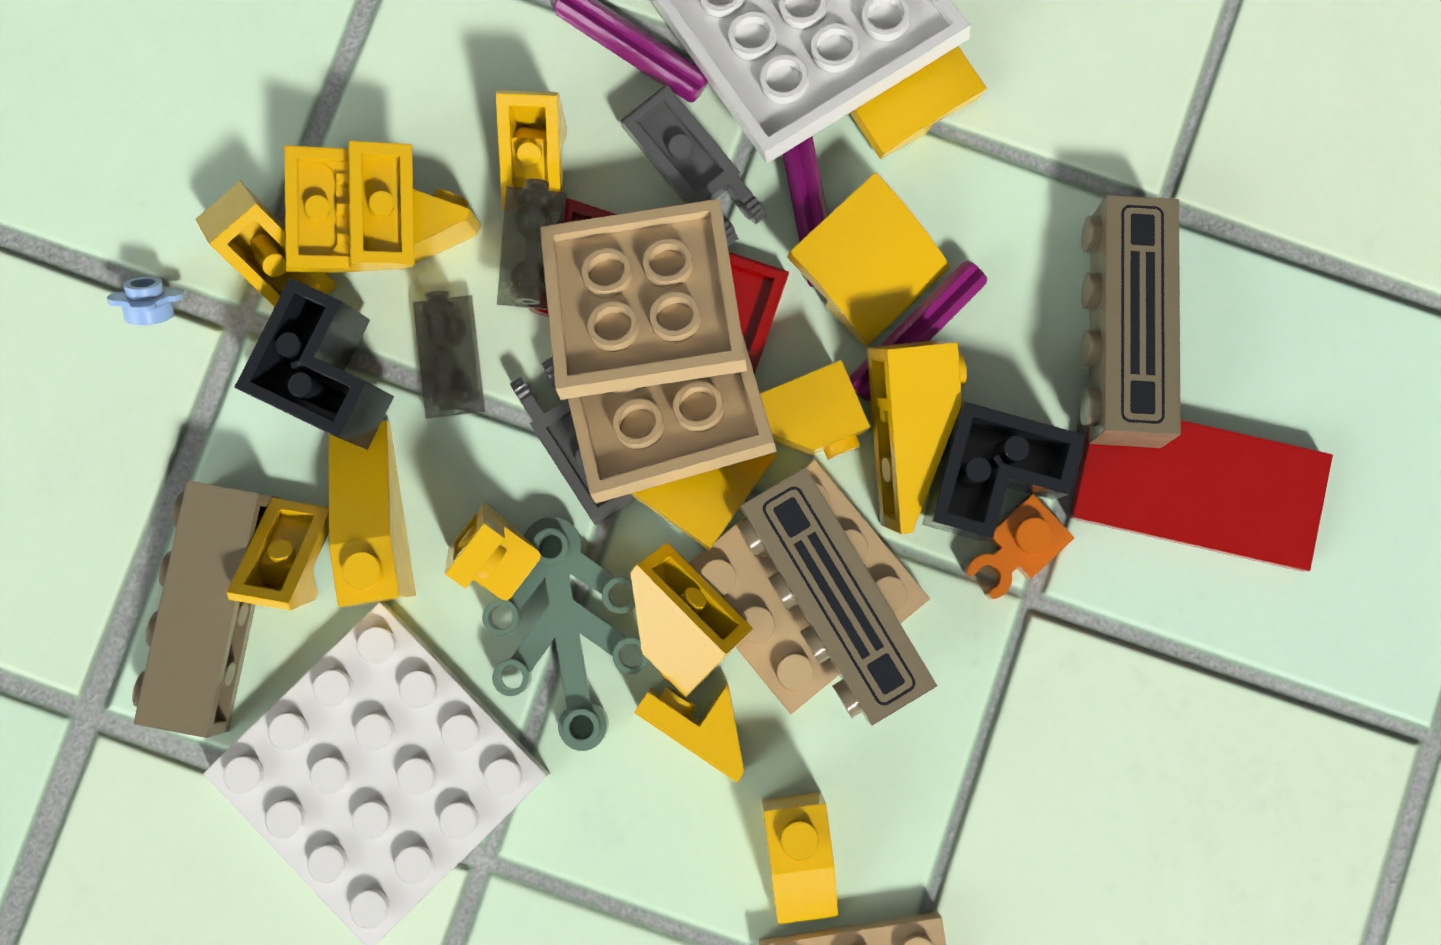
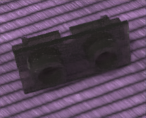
M527 179L525 180V188L506 186L497 305L548 310L540 227L564 223L566 193L549 191L548 181Z
M448 291L428 292L425 294L426 301L413 302L425 418L433 419L486 412L473 296L467 295L450 298Z

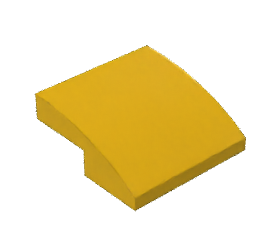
M957 46L850 112V115L878 157L882 159L925 135L933 124L978 100L987 87L960 47Z
M349 141L348 148L284 145L286 272H362L414 267L412 144Z
M876 172L799 242L787 256L790 262L828 300L825 307L865 348L950 268L942 252L921 223Z
M770 453L634 492L630 495L710 550L774 460L776 454Z

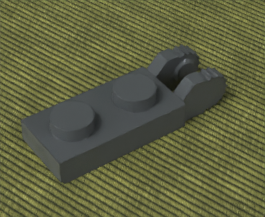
M665 84L620 120L623 130L685 204L717 199L727 190L741 213L748 220L755 223V225L767 216L761 203L741 180V172L668 85ZM723 216L727 245L729 247L739 238L735 233L732 223Z
M553 357L541 364L544 368V375L552 387L556 388ZM519 377L510 383L516 396L533 420L529 423L595 525H598L636 500L635 497L627 494L595 503L589 492L568 399H564L565 401L545 413L538 402L536 392L529 382Z

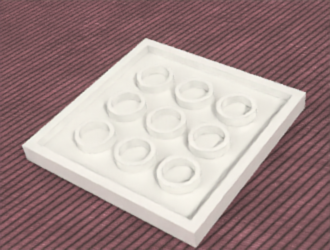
M651 0L766 164L970 39L971 25L951 0Z
M379 602L203 774L363 945H377L550 773L386 602Z

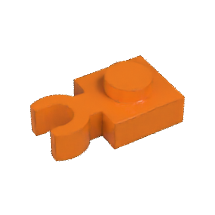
M1031 494L996 525L994 537L989 540L997 549L992 554H981L970 559L965 565L963 572L967 577H972L983 566L991 567L996 573V582L984 595L988 599H997L1009 590L1012 583V572L1017 569L1026 579H1032L1075 537L1034 494Z

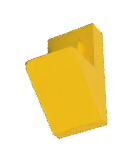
M497 90L496 106L502 210L561 212L564 205L562 146L567 136V125L559 92Z
M272 497L227 590L228 599L290 611L316 600L318 592L313 568L329 533V507Z
M484 502L448 548L445 575L465 589L474 580L501 600L507 601L539 562L541 554L503 516Z
M728 681L701 721L692 715L697 706L677 691L666 686L660 694L653 688H650L634 713L738 783L744 774V764Z

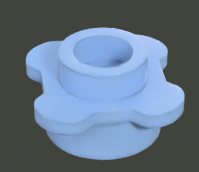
M147 276L126 281L124 283L125 291L108 295L107 301L110 306H122L125 322L132 325H153L171 319L175 314L173 302L183 299L184 294L181 288L165 287L160 278Z

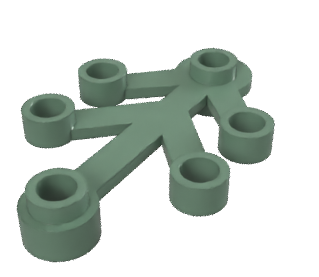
M545 517L534 522L524 534V537L539 550L541 554L539 562L507 601L496 599L485 607L482 621L485 628L494 635L502 636L513 633L519 627L522 620L520 610L544 579L549 604L511 659L504 660L495 667L492 681L496 690L505 696H515L524 692L531 683L532 670L555 639L567 709L562 712L559 718V735L568 747L578 751H587L595 748L605 738L609 727V720L602 706L591 701L580 634L613 656L615 666L623 673L636 674L647 666L649 660L643 655L642 662L635 667L627 666L622 662L620 653L623 646L632 643L641 648L640 638L627 637L574 600L570 574L601 593L603 603L607 609L617 614L627 613L635 608L632 580L614 576L582 553L581 536L570 522L559 517ZM555 535L562 542V550L557 557L549 559L543 555L541 543L547 536ZM620 583L626 584L632 591V600L625 607L614 605L610 598L611 589ZM501 605L508 607L513 616L511 624L505 629L497 627L492 620L493 611ZM509 665L516 666L522 672L523 680L518 688H509L503 683L502 673ZM584 715L591 719L593 732L590 736L582 738L574 734L571 728L574 717Z

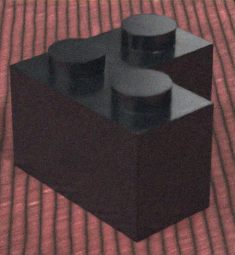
M289 278L234 388L366 450H368L394 398L393 395L369 382L345 372L370 319L341 300L293 278Z
M964 401L936 470L922 525L978 541L993 539L1007 487L1051 500L1070 495L1085 435Z

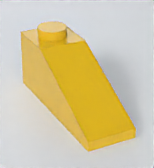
M933 340L867 347L880 525L899 534H908L914 531L962 405L961 388L965 386L967 370L965 360L958 351V342Z
M389 421L381 422L368 450L329 434V550L338 607L360 606L416 596Z

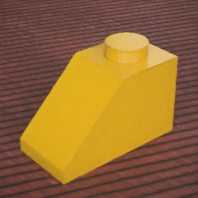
M241 180L195 219L209 245L274 307L289 278H293L325 294H329L337 287L336 283L327 273L286 272L285 226Z
M842 360L760 393L774 442L808 456L824 451L827 460L848 453L861 446L857 436L864 434L870 428Z
M666 543L637 564L630 573L642 654L659 670L666 680L671 682L686 697L721 664L753 628Z
M816 792L762 799L778 924L838 917L834 857L827 805L822 793Z

